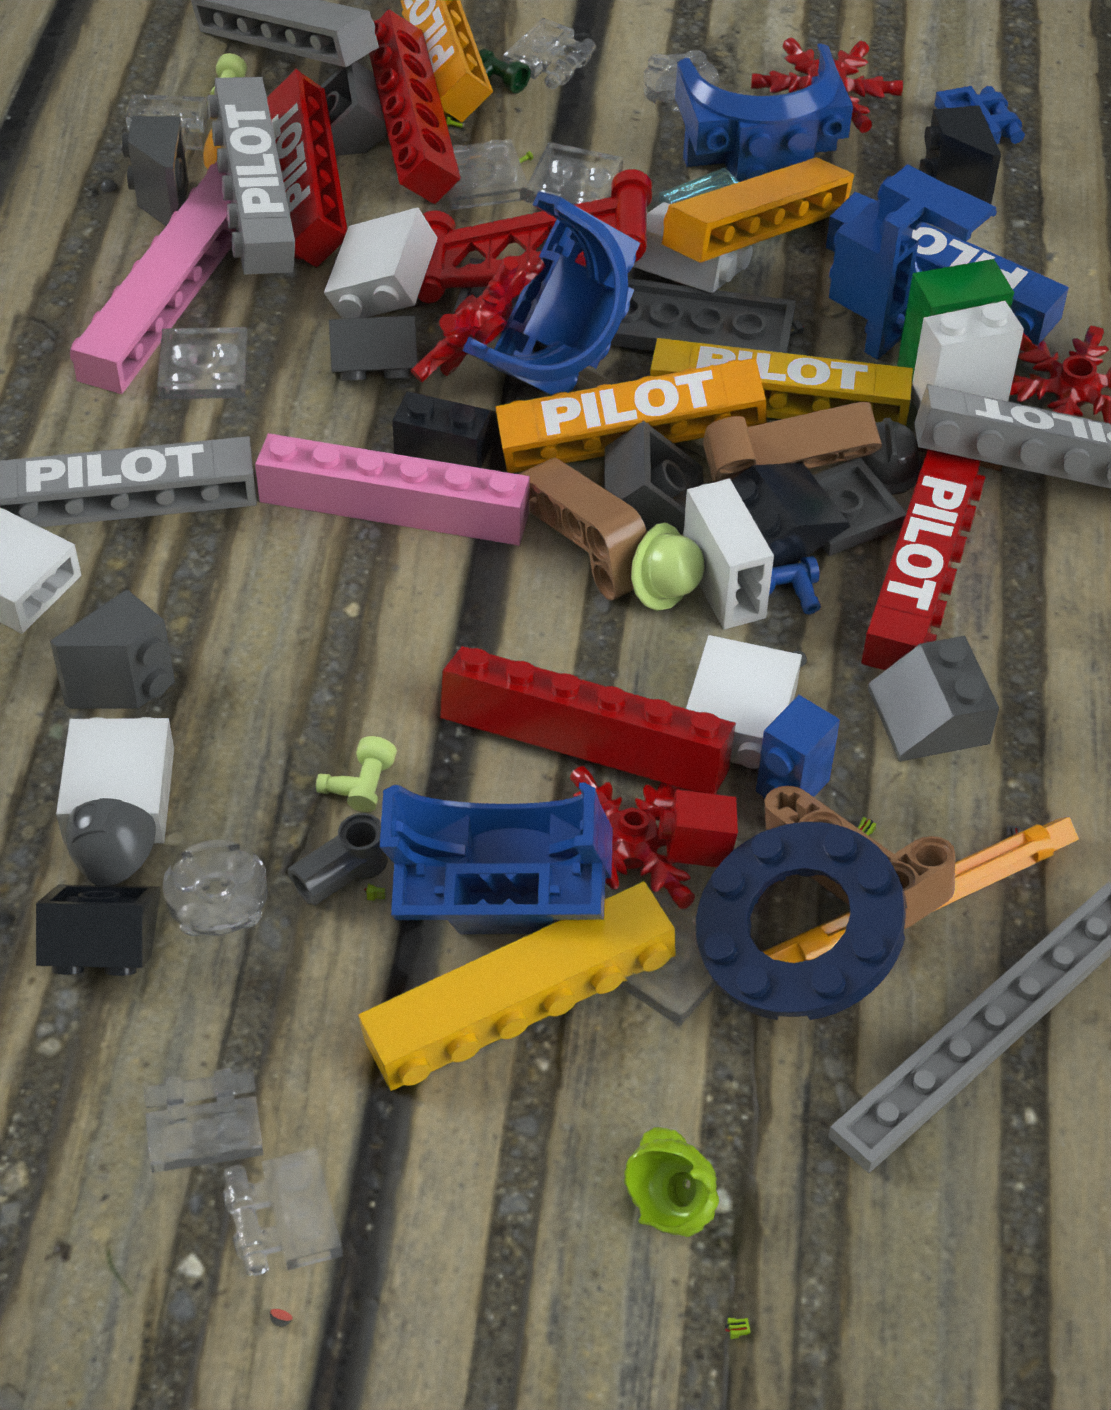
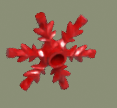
M788 38L782 46L784 51L789 54L784 59L795 66L794 70L807 74V76L800 77L792 72L786 75L774 70L769 72L770 75L752 73L751 89L770 88L769 91L772 94L789 90V93L804 89L812 85L811 80L813 76H818L819 59L814 60L813 49H808L804 52L794 38ZM857 42L849 54L840 50L838 52V60L833 59L847 93L853 92L861 97H865V94L880 99L885 97L884 94L902 96L903 80L883 81L884 78L882 76L865 79L864 75L857 79L847 77L858 73L859 70L857 68L863 67L868 63L863 58L869 52V46L866 42ZM849 96L853 104L851 120L861 133H866L872 127V121L865 116L870 113V110L858 104L860 102L858 98Z
M534 255L516 273L515 271L519 267L518 261L512 257L504 258L495 276L489 281L488 287L481 296L476 298L473 294L469 295L457 307L455 314L443 315L440 318L439 324L445 338L439 341L433 350L411 369L416 379L423 382L439 366L440 371L445 376L456 371L465 356L468 355V353L462 350L469 337L486 346L491 343L507 324L513 311L512 299L519 295L523 288L546 268L541 258Z
M1090 325L1084 342L1078 338L1072 339L1076 352L1069 351L1070 357H1067L1063 364L1058 362V352L1050 356L1045 341H1041L1036 346L1023 333L1019 350L1024 352L1018 354V358L1021 361L1035 364L1032 369L1049 372L1051 376L1049 379H1045L1035 374H1030L1029 379L1014 375L1009 396L1017 395V401L1021 403L1034 394L1040 400L1046 392L1053 393L1057 401L1047 405L1048 408L1053 409L1052 411L1082 417L1083 414L1080 407L1089 403L1093 405V415L1102 412L1104 422L1111 424V396L1101 394L1102 388L1111 390V368H1109L1106 374L1097 373V366L1103 363V360L1098 357L1109 351V348L1105 345L1098 346L1104 335V329Z
M580 766L571 773L570 780L577 788H579V783H586L595 787L600 804L613 827L611 878H605V883L611 889L616 890L619 886L617 872L627 875V869L643 866L640 871L641 876L651 873L650 882L654 892H658L662 887H665L672 900L680 909L689 907L694 902L695 895L680 881L686 882L691 879V876L684 870L672 866L676 862H668L667 856L657 853L659 847L667 846V840L659 839V827L656 821L660 820L662 809H671L676 789L680 790L681 787L661 782L656 790L651 785H645L643 787L645 801L635 798L637 808L631 807L619 810L622 797L612 800L613 788L610 782H606L599 787L586 767ZM579 791L577 793H574L573 796L576 797L582 793L581 791Z

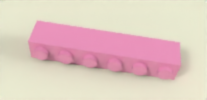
M269 433L255 463L259 502L518 546H520L529 517L530 476Z

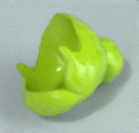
M654 1127L646 1131L640 1140V1146L629 1157L624 1171V1184L627 1187L628 1194L632 1197V1202L640 1210L641 1216L638 1222L643 1225L653 1226L662 1233L690 1237L702 1231L704 1226L714 1219L715 1210L719 1204L715 1170L703 1154L693 1145L687 1144L685 1138L676 1130ZM688 1180L690 1181L689 1188L686 1187V1182Z

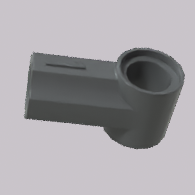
M355 813L348 816L341 822L336 837L288 868L291 881L297 888L298 893L308 904L312 903L316 906L354 879L375 877L386 868L388 856L380 848L381 821L368 813Z

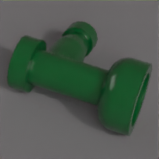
M488 49L479 51L488 78L493 74L503 78L505 88L513 93H520L525 89L531 76V70L527 64L520 61L507 64L495 58L494 53Z

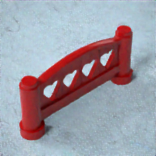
M627 169L619 172L613 178L611 197L574 205L640 242L635 253V262L642 258L647 248V207L652 200V182L644 172L636 169ZM442 211L423 213L438 239L418 298L426 303H434L440 299L445 289L488 287L489 281L493 279L504 258L496 260V258L511 243H517L525 250L519 256H507L518 261L519 267L515 271L516 273L534 255L539 257L541 251L535 250L549 236L556 218L541 211L478 224L473 227L456 229L453 218ZM478 251L486 258L482 263H470L464 267L456 268L469 252ZM582 251L580 254H578L575 262L582 266H586L584 253Z

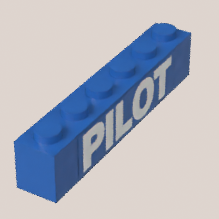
M854 192L830 216L826 248L835 252L833 241L838 229L844 223H849L862 213L869 203L876 201L858 192ZM922 222L921 227L916 231L913 229L912 238L919 241L916 262L920 272L995 259L1014 291L1011 310L1024 328L1023 333L1029 337L1033 344L1039 345L1062 319L1069 289L1068 286L972 243L965 242L927 223Z

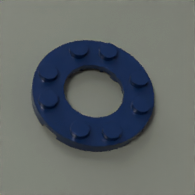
M798 822L781 825L763 831L745 841L733 850L713 872L698 904L695 928L696 941L702 961L716 985L731 1001L755 1015L773 1020H778L779 1016H808L809 1020L820 1019L843 1011L861 1001L891 971L905 941L903 932L907 908L906 896L890 860L877 845L858 832L843 826L824 822ZM796 874L803 877L826 876L842 887L848 896L850 917L846 931L834 947L815 959L797 963L774 960L758 950L751 939L750 917L754 905L758 903V899L763 892L777 881L783 882L786 876Z

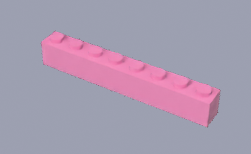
M217 161L215 164L210 165L207 174L198 186L190 191L188 199L181 208L172 214L170 222L160 235L154 237L150 248L140 260L134 263L131 272L122 284L116 286L112 297L101 311L95 313L91 324L81 337L74 340L70 350V358L74 364L76 380L78 382L123 394L232 247V232H236V229L228 228L227 204H231V201L223 200L222 176H226V173L218 172Z

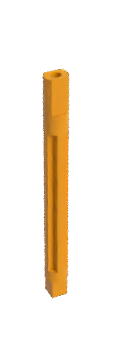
M1070 817L1059 818L1043 826L1034 825L955 862V891L953 897L936 910L1053 856L1054 851L1079 840ZM850 911L763 951V953L774 960L790 963L815 959L832 949L845 933Z

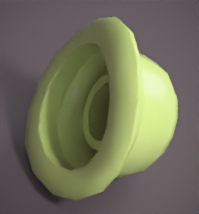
M660 523L652 527L637 546L632 560L631 580L634 592L644 606L656 611L670 609L680 602L684 595L692 592L699 585L705 570L702 550L694 540L680 535L678 530L668 523Z

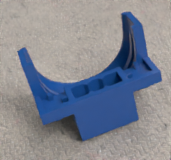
M824 44L817 45L820 53L818 76L812 77V85L792 93L772 96L743 95L720 89L701 77L690 58L678 61L675 99L685 124L683 159L686 167L724 163L732 184L812 159L815 153L836 151L838 139L849 138L853 104L838 73L829 46Z
M907 164L895 175L888 176L882 182L876 202L869 203L862 213L849 223H844L838 229L833 241L835 254L833 265L829 272V278L831 279L829 298L868 320L865 326L867 337L864 352L878 360L902 339L912 274L920 272L916 262L919 241L912 238L913 229L916 231L921 227V223L924 222L934 225L966 242L971 238V234L991 216H996L997 210L995 206L947 185Z
M539 191L533 206L556 218L555 224L539 255L546 268L523 288L494 349L469 337L462 351L487 363L488 366L552 396L560 392H570L577 383L578 372L588 366L597 369L599 362L608 354L611 341L621 321L629 311L630 299L635 291L628 287V273L634 266L636 260L635 253L640 242L571 204L562 197ZM582 251L587 268L575 262L578 254ZM535 343L546 347L535 353L532 350Z
M579 783V789L582 794L576 797L558 801L520 804L469 803L434 799L415 794L400 785H393L384 789L380 848L394 863L391 916L395 920H448L459 934H532L560 920H604L605 878H611L613 827L600 804L595 787L586 783Z

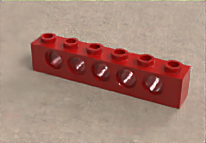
M388 9L379 20L373 21L379 47L370 52L369 56L400 185L436 204L461 177L423 31Z

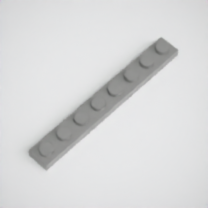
M1106 883L830 1126L828 1138L867 1173L874 1170L1111 956V883Z

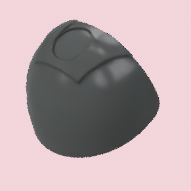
M99 798L76 806L67 820L66 846L69 855L80 872L91 883L98 886L118 884L133 875L149 856L155 840V821L142 808L119 799Z

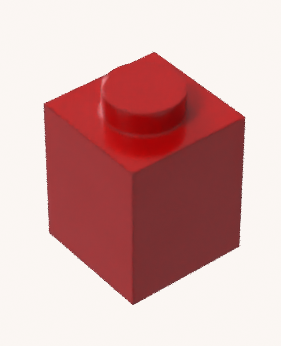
M676 789L671 809H662L659 822V839L667 840V861L717 868L733 851L737 839L736 797Z

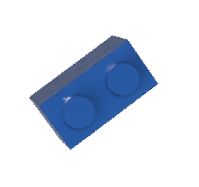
M798 695L764 730L756 792L765 799L766 795L777 787L794 786L803 789L815 797L830 781L840 719Z

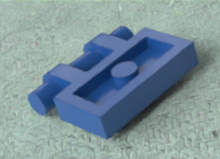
M972 86L936 92L934 105L937 109L979 105L996 144L1000 143L1001 134L1003 137L1009 138L1014 144L1024 139L1025 133L1021 129V120L1016 113L1008 110V101L1001 92H996L992 86H986L978 95Z

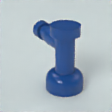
M803 557L801 563L772 567L769 595L773 593L775 585L792 583L795 593L801 601L803 612L805 614H813L819 611L821 604L818 597L815 596L812 585L819 581V566L815 557Z

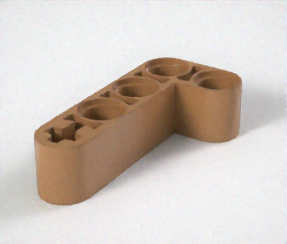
M868 402L847 404L747 427L744 417H728L707 426L703 440L713 483L729 478L732 480L752 465L804 463L808 469L867 456L880 450L882 447L871 404Z
M551 458L519 473L520 475L530 476L529 512L589 553L594 581L606 599L614 600L634 590L631 580L632 560L637 546L647 533L639 513L632 506L557 458Z
M781 786L771 790L766 795L764 800L766 830L798 822H824L843 826L858 832L877 845L892 863L906 896L907 908L904 929L911 927L953 897L955 891V850L949 841L935 836L922 837L894 854L803 789L794 786ZM823 875L811 876V878L849 905L848 896L839 884Z

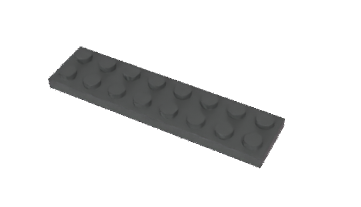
M470 258L469 264H479L484 259ZM628 278V287L635 291L630 299L629 311L621 321L611 341L613 346L650 351L655 350L657 338L787 353L796 300L720 290L710 293L690 286ZM487 287L461 288L453 311L454 314L465 298L472 294L478 298ZM520 294L512 299L513 309Z

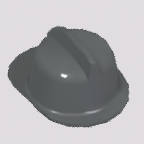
M884 418L883 421L876 423L882 443L881 449L860 458L891 495L900 494L913 488L917 483L921 471L918 444L914 433L907 426L894 422L891 418Z

